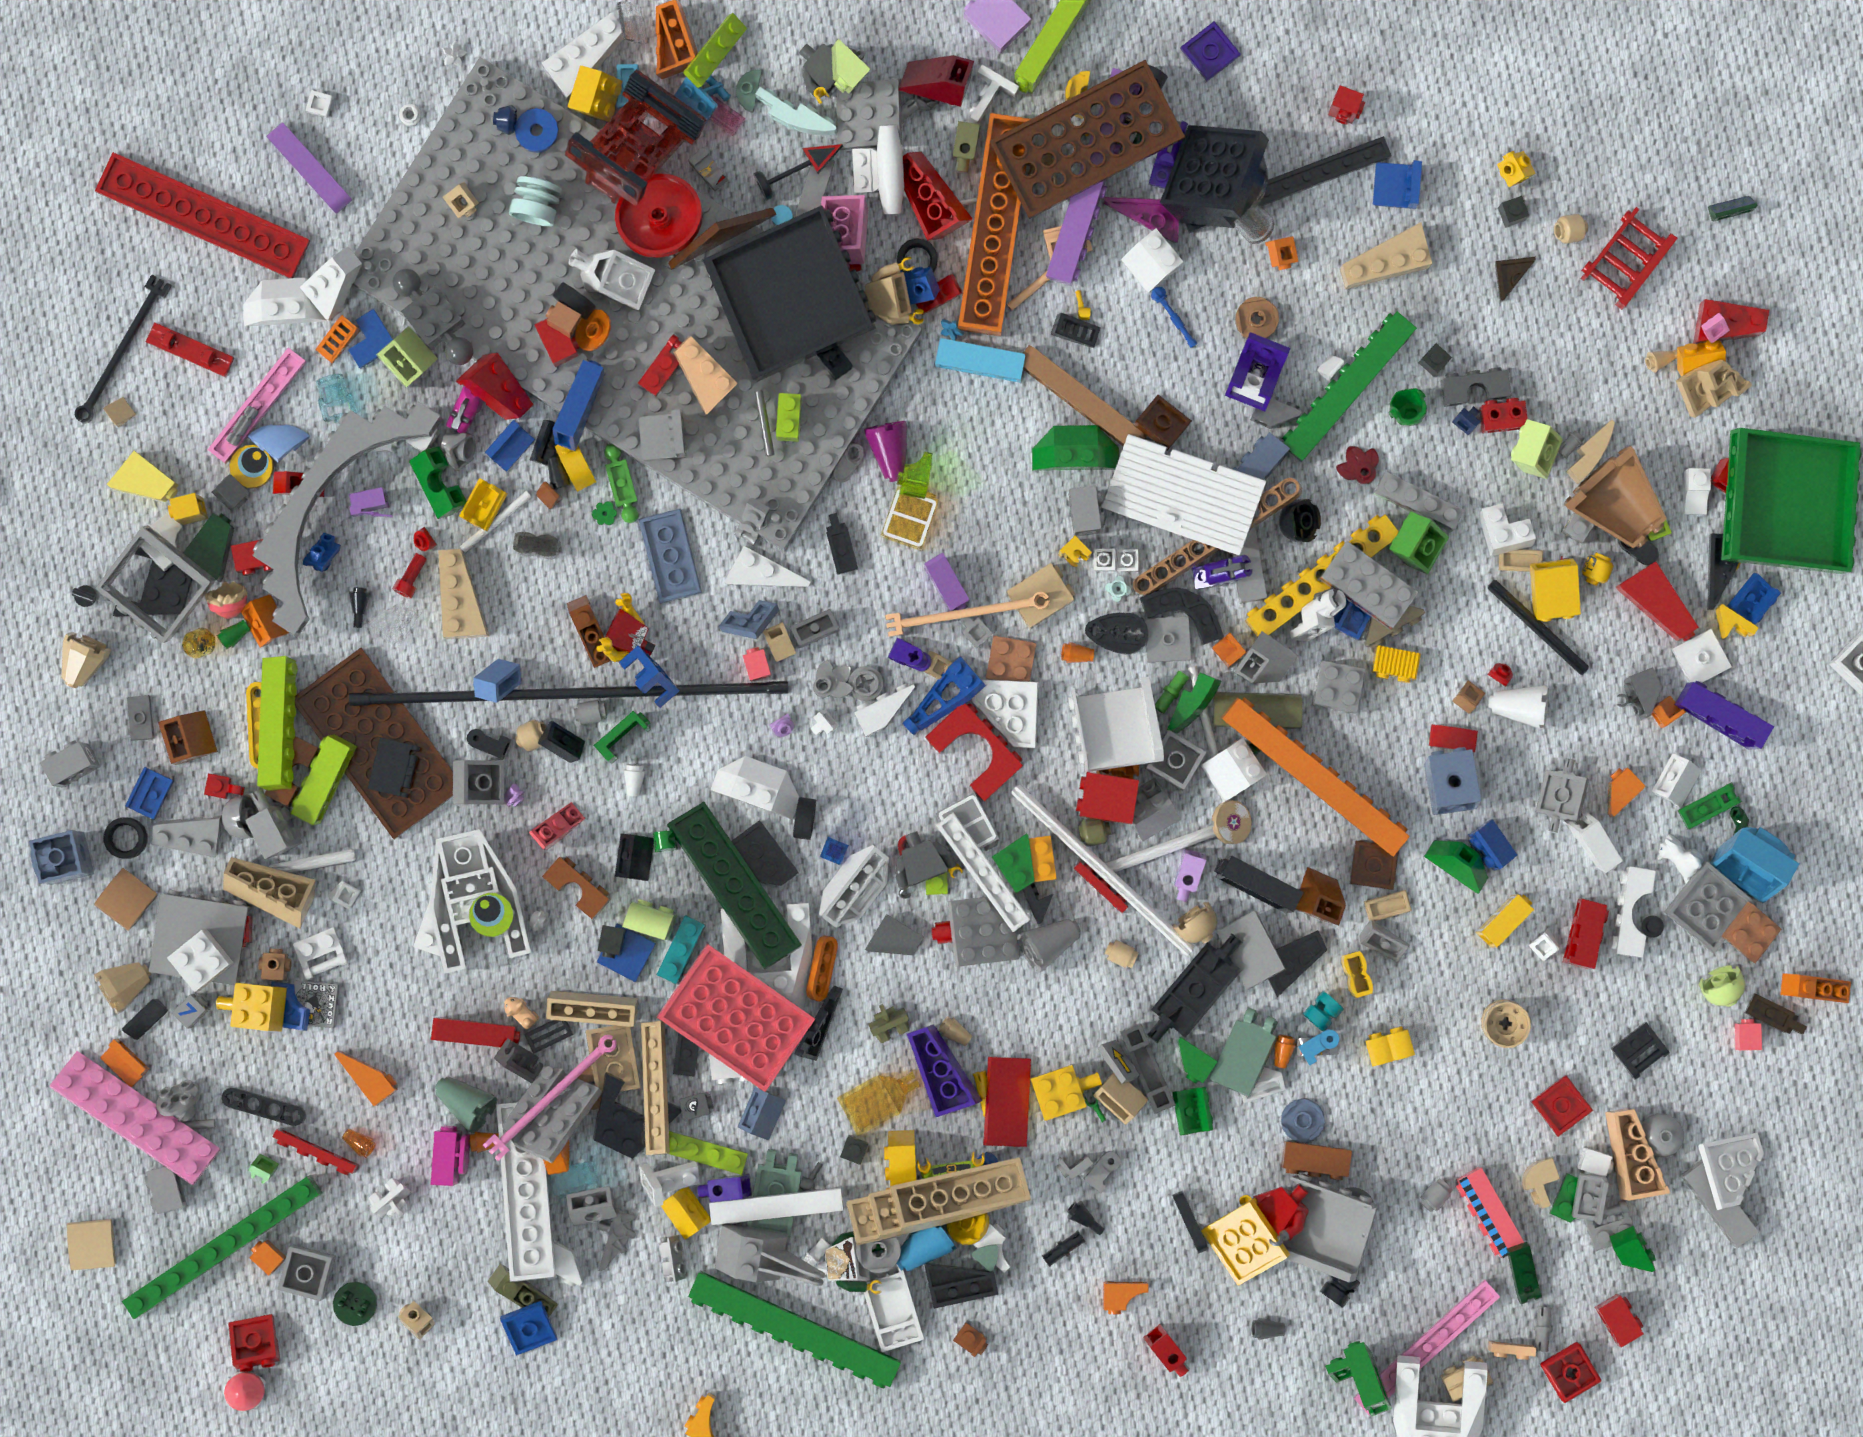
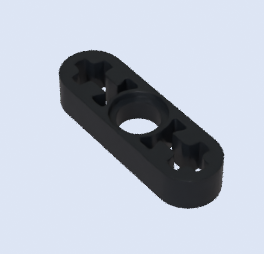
M1183 1191L1173 1194L1172 1197L1198 1254L1208 1250L1209 1248Z

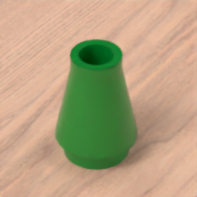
M242 620L220 630V633L216 636L227 650L230 647L233 648L250 631V628Z

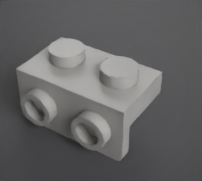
M1087 1155L1070 1167L1066 1165L1061 1157L1057 1159L1060 1163L1057 1165V1168L1065 1178L1069 1176L1071 1180L1078 1175L1082 1178L1092 1170L1090 1166L1093 1163Z
M1579 1173L1572 1210L1573 1218L1594 1220L1596 1224H1601L1602 1218H1606L1607 1205H1605L1606 1197H1610L1611 1184H1609L1605 1176Z

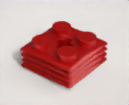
M1578 1342L1573 1343L1540 1363L1554 1390L1564 1403L1601 1382L1600 1376ZM1569 1367L1575 1369L1572 1378L1569 1375L1566 1376Z

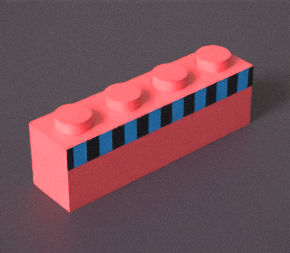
M1477 1167L1456 1179L1458 1185L1455 1187L1462 1198H1467L1469 1202L1467 1208L1473 1217L1477 1216L1480 1224H1478V1228L1483 1236L1488 1235L1492 1242L1489 1244V1247L1495 1256L1499 1255L1501 1258H1505L1508 1256L1507 1248L1524 1243L1481 1167Z

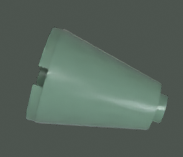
M449 1076L445 1079L441 1078L435 1086L436 1095L461 1125L471 1133L478 1131L487 1122L484 1118L488 1113L492 1115L498 1101L493 1094Z

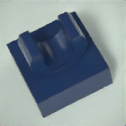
M1474 406L1470 411L1463 408L1452 423L1469 435L1481 422L1476 418L1480 411Z

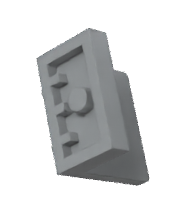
M680 409L671 410L672 414L639 417L643 461L686 457L683 416Z

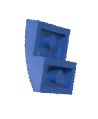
M1346 599L1345 607L1334 615L1335 627L1333 628L1359 640L1371 616Z

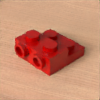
M272 1314L228 1322L232 1365L236 1369H240V1372H249L253 1370V1366L261 1365L263 1368L275 1366V1362L280 1361L279 1344L276 1338L274 1316Z

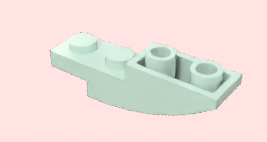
M759 87L755 93L757 100L771 108L769 118L788 128L808 134L836 135V123L827 116L823 118L818 115V111L811 105L807 104V106L800 104L797 110H795V106L787 100H779L776 98L777 94L769 88L764 90Z

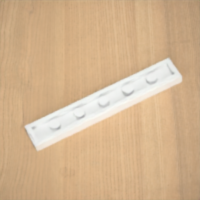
M954 812L936 824V827L1012 932L1031 920Z
M841 1188L709 1202L711 1225L843 1211Z

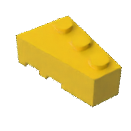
M914 1130L888 1131V1146L884 1147V1160H889V1167H885V1180H890V1188L894 1185L917 1180Z

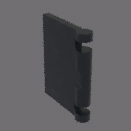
M380 738L368 789L408 798L409 794L401 792V788H411L418 757L410 755V751H420V747Z

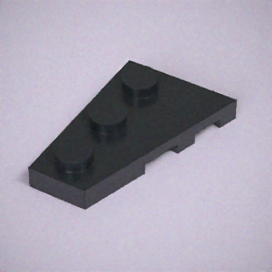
M1318 930L1276 949L1286 967V970L1268 979L1276 998L1327 951Z

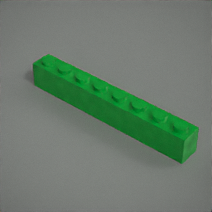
M1398 311L1394 315L1388 314L1382 321L1385 326L1380 331L1375 330L1369 336L1368 340L1370 343L1366 348L1361 346L1353 355L1356 358L1351 365L1349 363L1344 365L1339 371L1341 377L1337 381L1332 379L1325 388L1327 393L1323 398L1318 396L1310 405L1313 408L1307 415L1304 412L1296 421L1299 424L1294 431L1289 429L1283 436L1284 444L1290 448L1289 452L1300 462L1308 456L1417 329Z

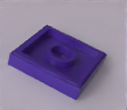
M1215 21L1180 47L1181 51L1206 82L1241 56V53Z

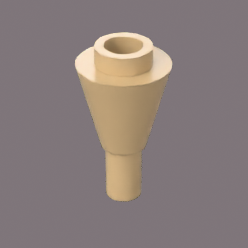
M1677 349L1673 351L1648 352L1645 358L1647 368L1656 373L1674 359H1677Z

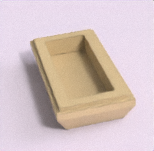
M1519 549L1499 554L1498 570L1530 572V564L1543 562V551Z
M1406 890L1364 901L1369 921H1378L1412 911Z

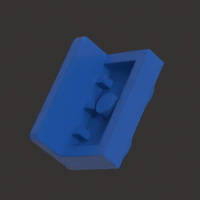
M1753 573L1727 607L1756 625L1762 620L1770 606L1777 601L1781 592L1771 587L1759 574Z

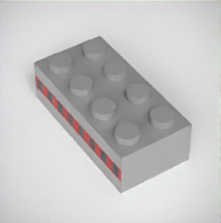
M1348 541L1344 543L1319 578L1330 588L1342 591L1347 600L1389 630L1396 625L1419 593Z

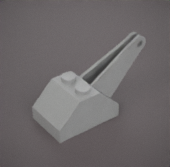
M730 1223L722 1224L715 1263L717 1270L735 1279L752 1282L780 1280V1277L783 1276L811 1285L822 1286L824 1281L820 1278L825 1277L823 1271L818 1270L786 1250L788 1234Z

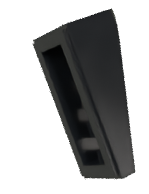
M1059 313L1056 316L1051 335L1094 348L1101 327L1067 314ZM1064 321L1066 322L1064 331H1061V326ZM1071 324H1074L1073 332L1069 334ZM1083 327L1081 336L1077 337L1079 328ZM1088 329L1092 330L1089 340H1085Z

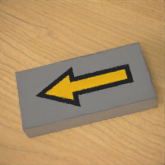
M1116 1040L1101 1044L1097 1048L1121 1084L1137 1079L1139 1073Z

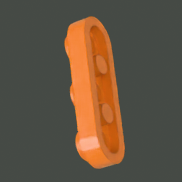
M824 935L816 943L806 989L807 996L811 1000L823 1001L828 994L838 949V943L834 937Z

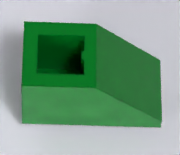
M1634 1226L1609 1236L1612 1247L1622 1265L1649 1272L1656 1271L1653 1263L1656 1261L1655 1255L1651 1248L1647 1249L1645 1247L1647 1242L1643 1233H1638Z

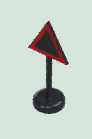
M843 144L802 148L809 159L808 161L769 180L766 179L761 171L753 173L766 201L773 197L771 184L810 165L819 174L843 147Z

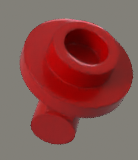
M425 527L414 533V544L419 550L427 551L437 546Z
M1496 663L1487 674L1505 687L1513 678L1511 668L1501 663Z

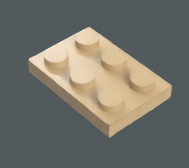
M614 1025L586 1030L589 1054L598 1047L599 1039L602 1036H613L611 1040H605L604 1045L606 1047H611V1041L614 1039L617 1042L616 1048L612 1052L602 1054L591 1065L594 1086L599 1087L602 1091L604 1075L608 1072L624 1080L625 1083L620 1092L640 1089L630 1027Z

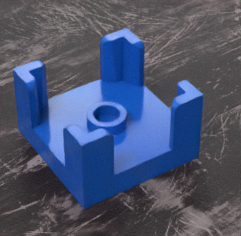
M638 645L619 664L625 670L636 659L642 663L645 668L635 676L637 679L635 684L643 693H647L657 683L666 689L654 701L661 708L680 690L661 666Z

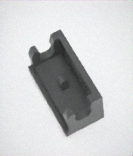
M508 1038L494 1057L504 1068L531 1084L543 1068V1064L539 1062L536 1068L533 1069L539 1057Z

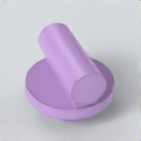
M788 714L769 724L774 734L778 737L787 736L794 728V723Z
M512 784L504 794V802L507 803L508 807L512 805L517 807L524 800L522 795L525 792L523 790L520 791L518 785Z

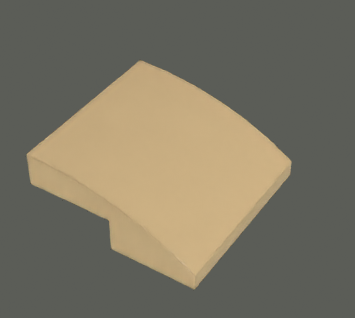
M112 1219L67 1223V1242L71 1270L115 1267L116 1257L113 1245L115 1238Z

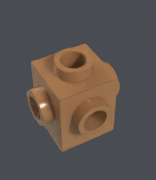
M269 949V953H263L258 963L259 970H262L261 979L287 980V972L291 971L292 961L288 958L289 954H282L283 949ZM274 961L277 963L276 967L273 966Z

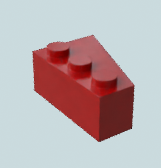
M1582 898L1578 899L1562 963L1585 969L1596 968L1599 947L1604 932H1602L1603 926L1609 916L1607 905Z

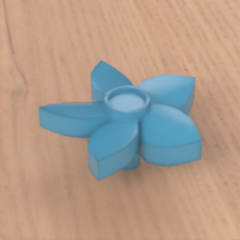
M942 319L941 325L943 330L940 334L944 336L950 335L954 341L957 339V335H964V332L957 328V320L950 322L949 320Z

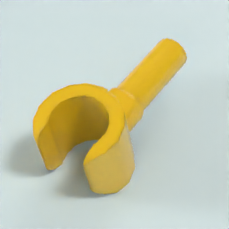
M1077 290L1075 293L1078 301V318L1080 320H1090V308L1084 307L1081 291Z

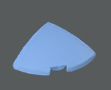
M286 424L266 425L247 435L262 451L265 450L277 462H280L292 450L296 451L310 438L303 430Z

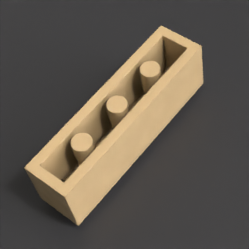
M551 991L547 998L546 1019L629 1027H634L637 1021L638 998Z

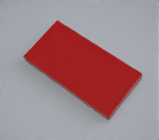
M988 1057L983 1145L1027 1147L1030 1058Z

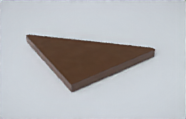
M768 208L716 222L672 258L668 264L671 270L777 214L773 208Z

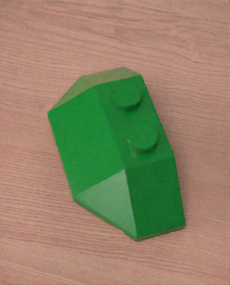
M1098 425L1053 426L1032 448V471L1115 470L1119 461V447Z

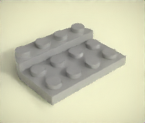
M545 1067L509 1114L503 1124L505 1132L568 1074L561 1068ZM580 1079L574 1080L514 1136L511 1141L517 1148L553 1163L602 1091L599 1087Z

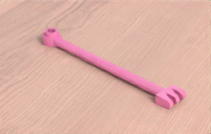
M602 1036L599 1039L598 1047L504 1135L498 1138L493 1134L483 1144L485 1148L489 1147L492 1142L495 1144L489 1150L491 1154L498 1149L501 1151L495 1157L497 1161L510 1151L505 1145L602 1054L612 1052L616 1048V1039L611 1041V1047L604 1045L605 1040H611L613 1036Z

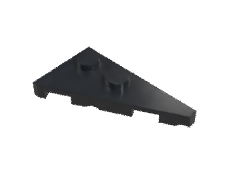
M1709 534L1707 610H1714L1739 562L1721 560L1723 534Z
M833 985L815 1016L814 1022L794 1053L795 1055L817 1061L843 988Z

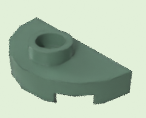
M762 70L746 72L736 85V97L739 104L751 113L754 112L755 93L759 88Z

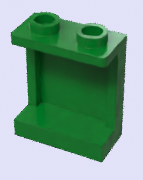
M632 711L595 743L594 747L609 763L613 764L618 758L610 748L637 724H640L645 731L649 732L651 729L648 725L651 722L643 713L639 712L637 714L635 711Z

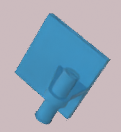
M712 75L706 80L710 87L704 89L701 87L697 88L686 77L673 96V99L705 121L704 127L718 106L711 96L717 93L725 102L731 95L723 88L724 85L721 82H717ZM667 105V107H668L671 111H673V112H674L675 114H677L678 116L682 117V115H680L679 113H677L675 110H673L672 108H670V107Z

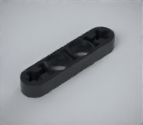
M228 1088L222 1094V1103L232 1109L291 1126L301 1125L306 1119L305 1110L297 1105L238 1088ZM235 1092V1097L243 1098V1094H245L243 1107L239 1106L241 1104L239 1101H233L232 1104L229 1103L230 1099L227 1098V1094ZM252 1097L257 1098L259 1101V1107L256 1110H251L247 1105L248 1100ZM273 1103L280 1107V1113L277 1116H272L268 1111L269 1106ZM285 1106L288 1107L286 1112L294 1113L295 1110H298V1115L301 1116L295 1122H293V1117L285 1115V1120L281 1119L285 1113Z

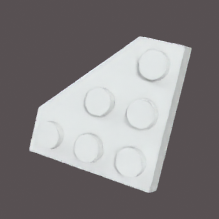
M981 679L986 686L972 698V702L1008 739V742L1013 747L1036 748L1039 682Z
M1758 1133L1698 1145L1717 1210L1741 1204L1744 1198L1743 1193L1752 1181L1757 1163L1761 1161L1764 1155Z

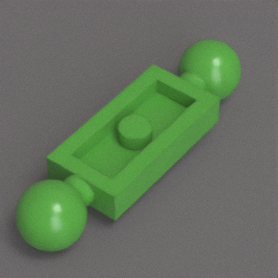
M609 444L604 449V455L611 463L606 464L605 467L617 508L624 507L621 513L622 519L626 523H634L638 519L639 513L632 506V503H636L638 500L627 460L620 461L621 450Z

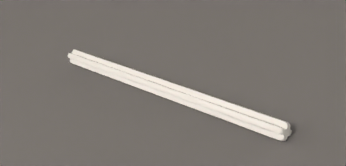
M1017 785L1013 789L1012 795L1182 953L1188 956L1194 950V946L1180 937L1170 923L1021 785Z

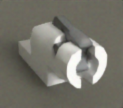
M1328 589L1314 594L1313 601L1307 603L1302 608L1303 623L1298 624L1297 628L1290 631L1291 640L1308 642L1335 627L1334 615L1346 605L1344 593L1337 589Z

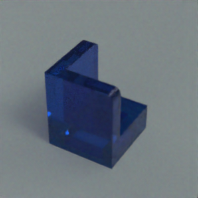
M827 837L820 858L841 866L849 845Z

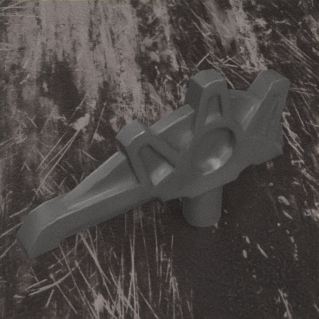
M616 1208L617 1217L613 1219L611 1224L599 1222L598 1230L608 1232V1240L598 1271L605 1270L619 1252H625L624 1245L628 1238H635L636 1233L631 1231L630 1221L635 1219L634 1214H625Z

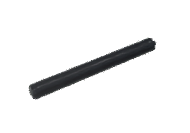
M1493 580L1487 588L1574 670L1580 675L1587 672L1589 666L1540 620H1537L1497 580Z

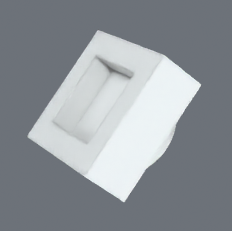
M311 90L305 111L328 118L333 96Z

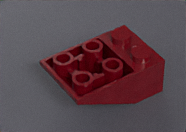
M955 55L910 61L907 64L898 90L961 107L971 80L974 61Z

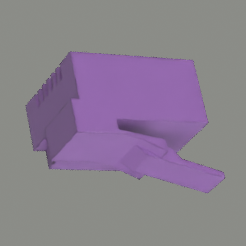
M383 487L349 494L351 516L371 515L374 517L393 518L392 515L370 512L389 508L387 493Z

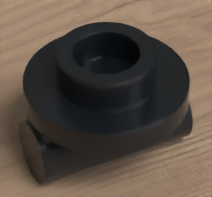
M88 585L74 588L72 591V596H74L76 603L82 607H89L96 601V591Z

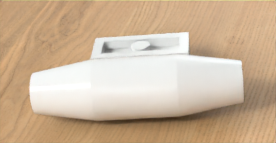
M897 125L879 126L877 150L875 148L852 149L854 193L877 192L879 190L883 213L900 214L904 193L903 152Z

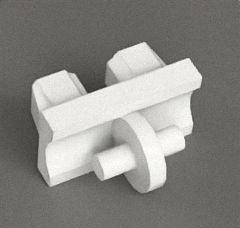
M391 1178L385 1184L389 1190L385 1197L379 1191L369 1197L373 1206L370 1208L371 1211L381 1218L386 1214L392 1217L395 1213L400 1217L403 1216L404 1211L402 1207L407 1204L404 1199L412 1193L407 1186L395 1178Z

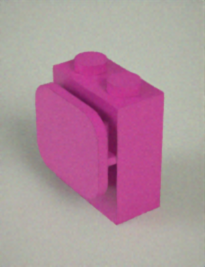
M444 1125L441 1126L440 1130L434 1131L430 1185L454 1186L459 1183V1174H466L468 1172L470 1137L469 1134L462 1135V1131L457 1130V1126Z

